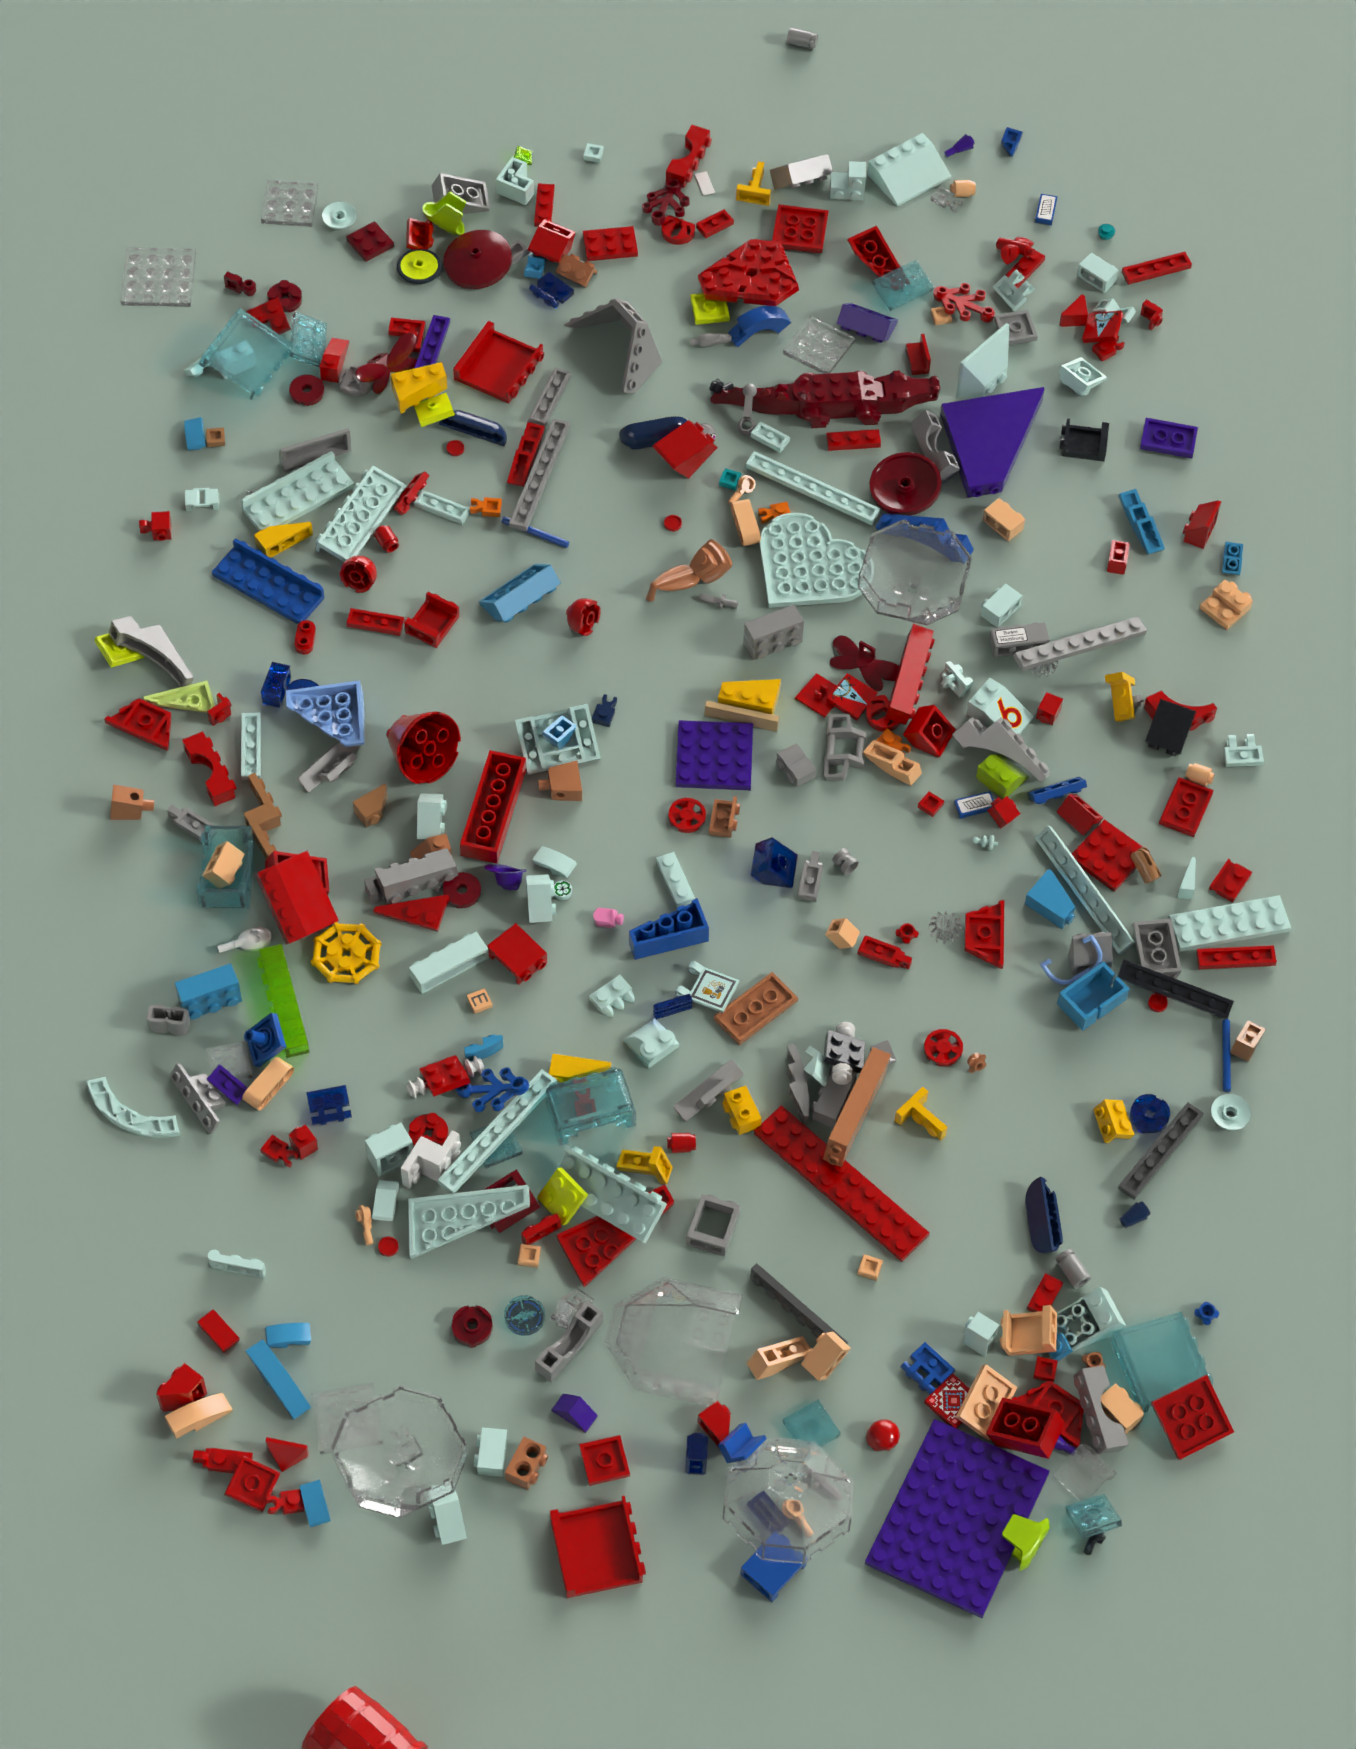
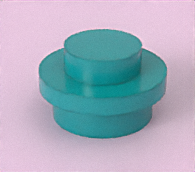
M1102 224L1098 228V234L1102 239L1109 240L1115 235V228L1110 224Z

